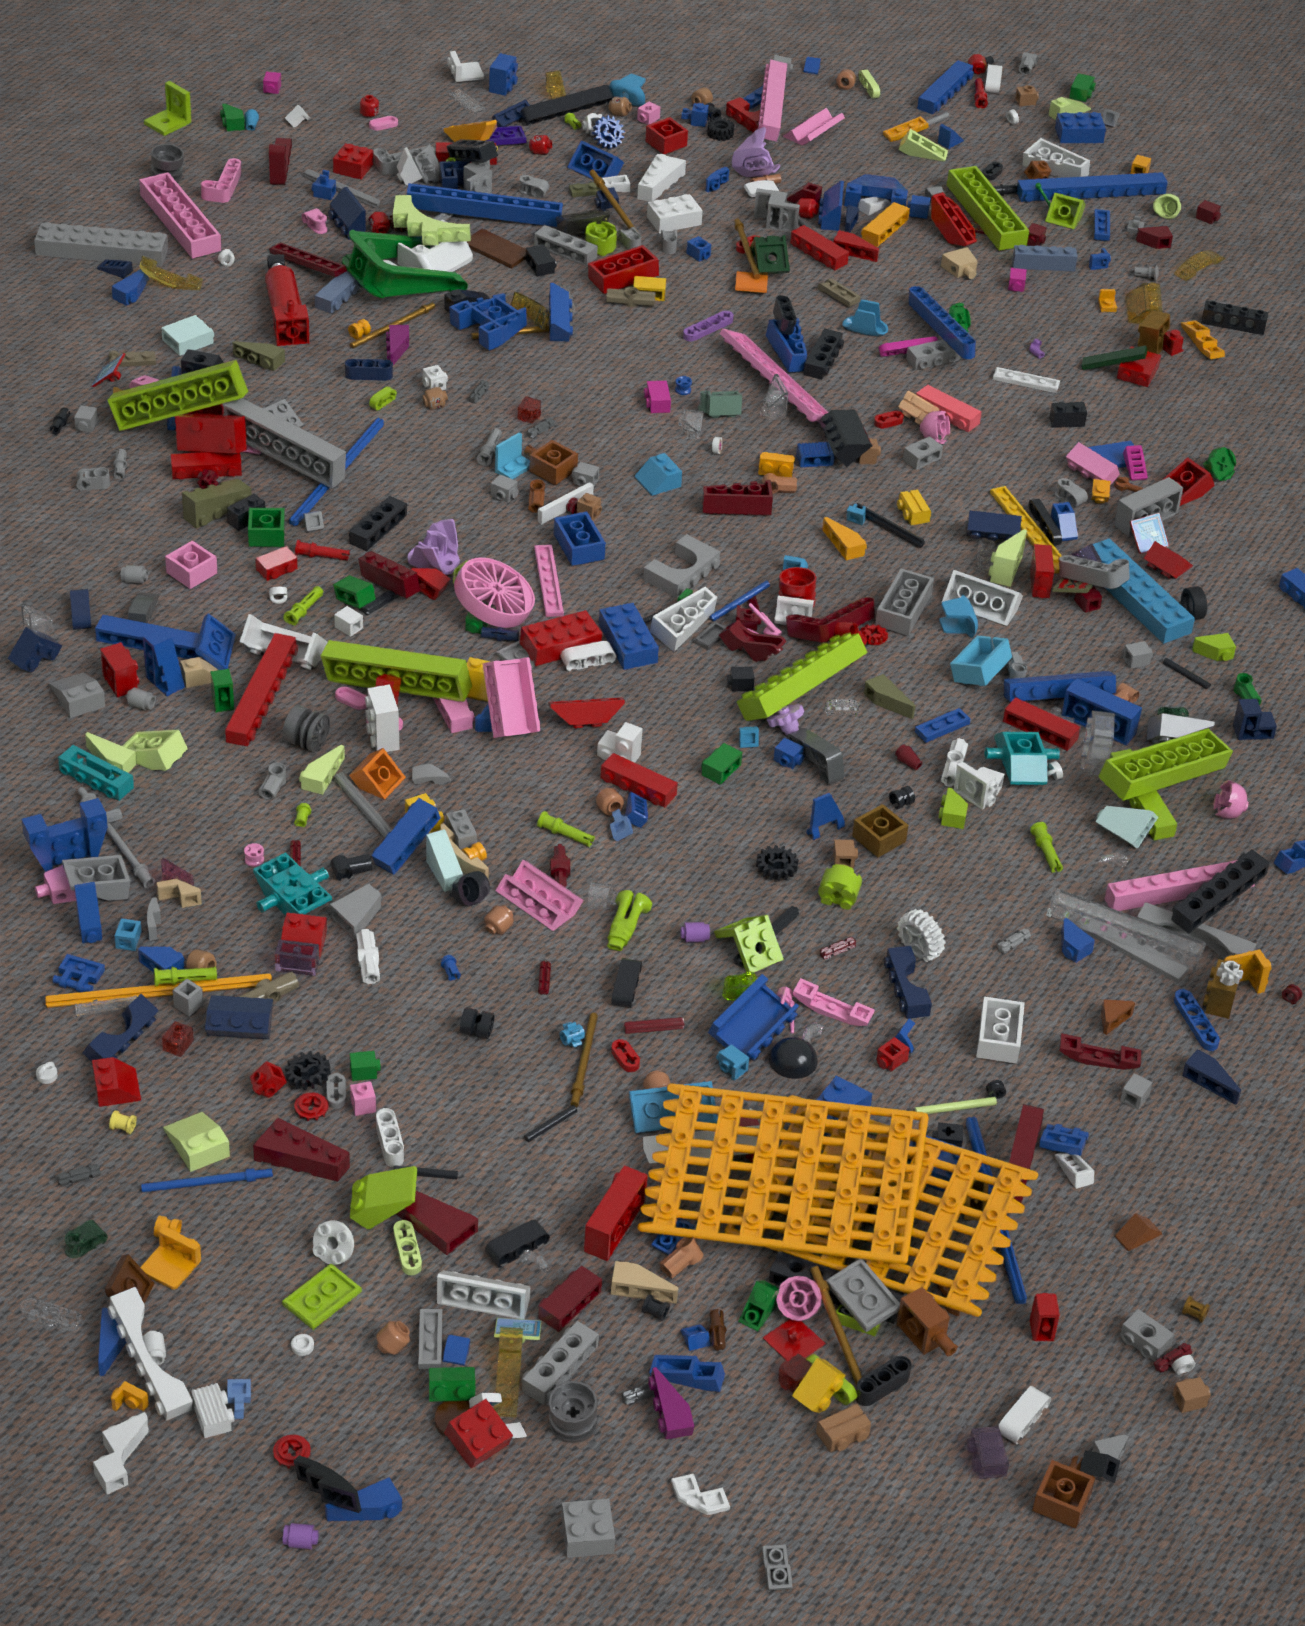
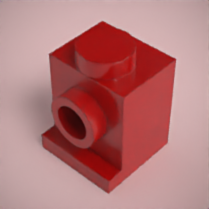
M1179 330L1168 331L1163 338V350L1171 356L1184 351L1182 349L1184 337L1180 335L1181 332Z
M893 1037L877 1051L876 1060L879 1067L882 1069L887 1068L892 1072L902 1063L908 1061L910 1048Z

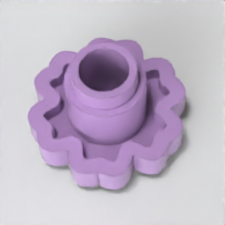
M801 704L785 706L767 718L768 724L771 727L780 726L785 735L799 730L797 719L803 715L804 709Z

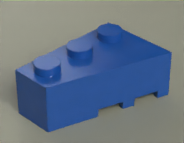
M162 627L144 635L143 647L146 678L166 696L185 688L172 635L167 633Z
M835 1076L817 1100L871 1106L873 1093ZM830 1115L827 1116V1119H839Z

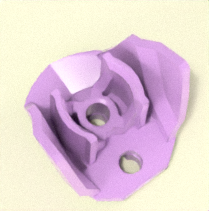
M765 127L754 131L733 154L732 167L742 176L760 177L775 173L780 168V164H773L769 152L764 148L766 145L763 142L766 133Z
M447 519L432 523L429 530H427V536L423 543L419 542L408 553L409 564L417 568H436L445 575L452 574L460 563L457 554L458 540L454 520Z

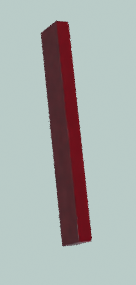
M281 242L269 248L270 253L274 255L284 254V259L333 277H337L347 271L345 265Z

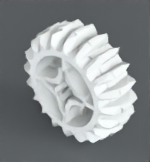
M914 909L900 918L897 930L900 932L898 936L902 939L901 943L905 946H911L914 955L918 958H923L928 962L940 956L945 949L944 944L946 942L943 939L945 937L944 934L941 933L942 928H939L938 922H935L933 916L930 917L928 912Z

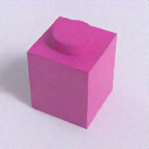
M266 71L263 80V92L278 94L281 87V73Z
M1011 268L1008 290L1024 292L1027 269Z

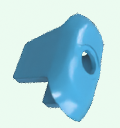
M629 74L620 80H613L609 84L614 97H627L633 106L640 107L645 104V94L641 89L646 82L645 78Z
M861 299L855 315L847 317L842 323L845 329L864 335L882 336L888 332V326L880 319L879 303Z
M962 594L960 598L943 601L941 606L946 617L939 618V622L944 633L967 634L973 638L978 630V620L969 599Z

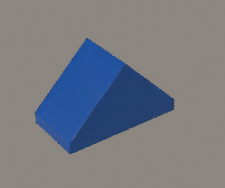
M941 123L938 143L950 149L964 141L953 129Z

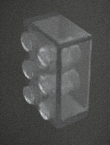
M1092 711L1091 718H1087L1086 729L1089 730L1084 733L1083 743L1086 744L1081 748V757L1084 758H1081L1080 769H1083V776L1099 778L1098 776L1105 761L1110 759L1114 739L1115 713Z

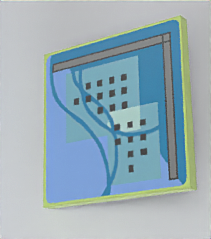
M497 1318L494 1337L509 1338L510 1342H513V1338L521 1339L522 1343L525 1342V1339L540 1340L541 1321Z

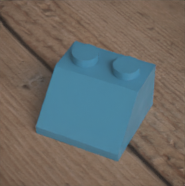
M663 453L650 457L636 473L635 478L651 496L681 487L682 471Z

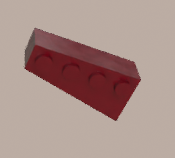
M765 480V483L762 484L752 481L750 485L734 483L731 487H727L725 484L703 486V513L727 515L772 514L773 493L771 480Z

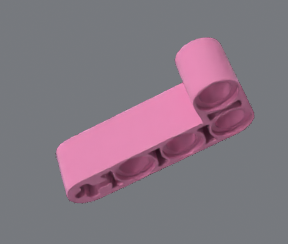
M236 158L229 159L219 181H202L201 198L206 201L228 202L241 176V161Z

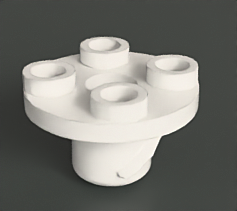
M335 1220L320 1224L313 1236V1253L327 1264L338 1265L344 1263L351 1257L354 1250V1239L351 1231L345 1224Z

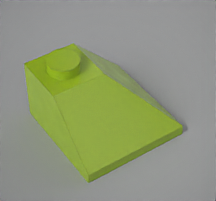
M1054 193L1045 222L1075 229L1085 208L1084 200Z

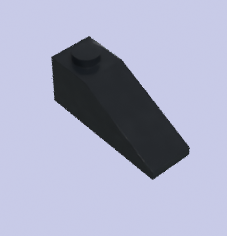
M457 289L444 294V309L450 313L449 307L462 301L468 300L471 303L476 302L477 298H483V300L491 298L483 292Z

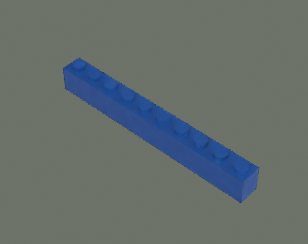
M1163 172L1018 180L1017 195L1021 202L1045 201L1039 189L1035 187L1036 183L1041 184V188L1048 200L1053 199L1054 193L1077 199L1166 194L1168 182Z
M408 183L406 195H411L412 203L416 209L560 227L563 203Z

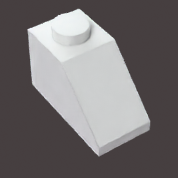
M404 148L397 164L399 171L397 176L400 182L404 181L405 185H408V183L412 184L422 179V176L408 148Z

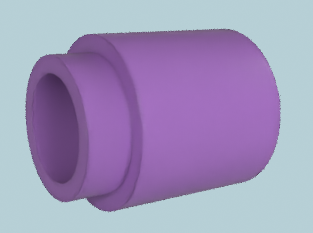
M704 922L684 923V927L680 928L681 939H685V943L709 940V924H704Z
M291 1523V1525H285L283 1545H288L289 1548L312 1549L313 1545L318 1543L319 1530H315L314 1525Z

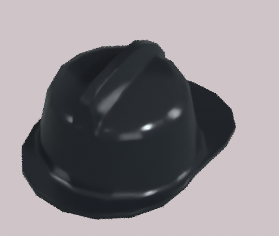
M480 871L465 874L453 882L452 892L449 896L453 897L457 903L465 904L466 906L481 903L490 892L489 880Z

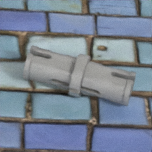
M124 449L116 451V459L113 462L115 479H121V476L123 479L125 478L127 452Z

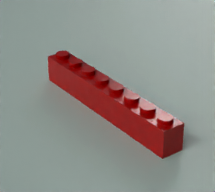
M279 633L273 635L225 729L227 743L248 747L250 741H254L256 730L260 729L262 718L267 715L268 707L273 703L274 695L279 691L281 681L285 679L287 669L291 667L293 657L298 653L299 647L296 645V637Z

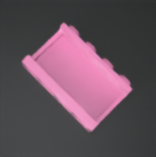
M530 658L482 663L493 737L498 738L539 732L540 721L538 718Z

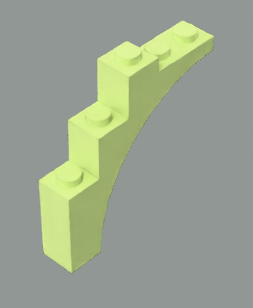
M411 195L395 196L393 208L394 228L407 227L408 237L422 236L423 245H439V242L471 241L470 224L448 223L432 219L414 207Z

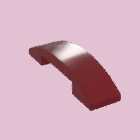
M1062 1033L1060 1035L1059 1051L1080 1063L1122 1070L1140 1068L1141 1066L1140 1049L1121 1046L1120 1051L1083 1044L1081 1043V1037Z

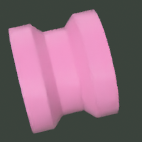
M252 843L244 848L245 863L248 866L257 867L263 864V846Z

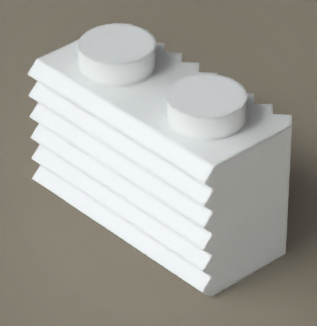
M217 1383L197 1388L196 1390L193 1389L191 1391L193 1407L204 1438L232 1431L231 1423L234 1422V1415L232 1409H227L225 1405L228 1404L225 1390L220 1391Z

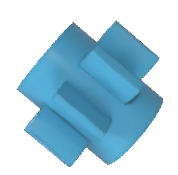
M576 1022L563 1024L564 1030L559 1033L562 1043L573 1048L582 1045L581 1039L585 1038L583 1027L580 1024L576 1025Z

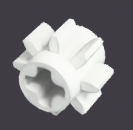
M1226 961L1225 963L1221 962L1216 976L1221 977L1220 982L1224 985L1231 986L1235 983L1239 984L1243 971L1239 970L1240 965L1236 962Z

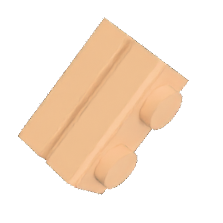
M907 391L904 399L898 406L899 409L903 410L902 413L906 417L910 418L913 416L916 418L915 422L918 424L922 423L928 413L939 411L938 407L910 391Z

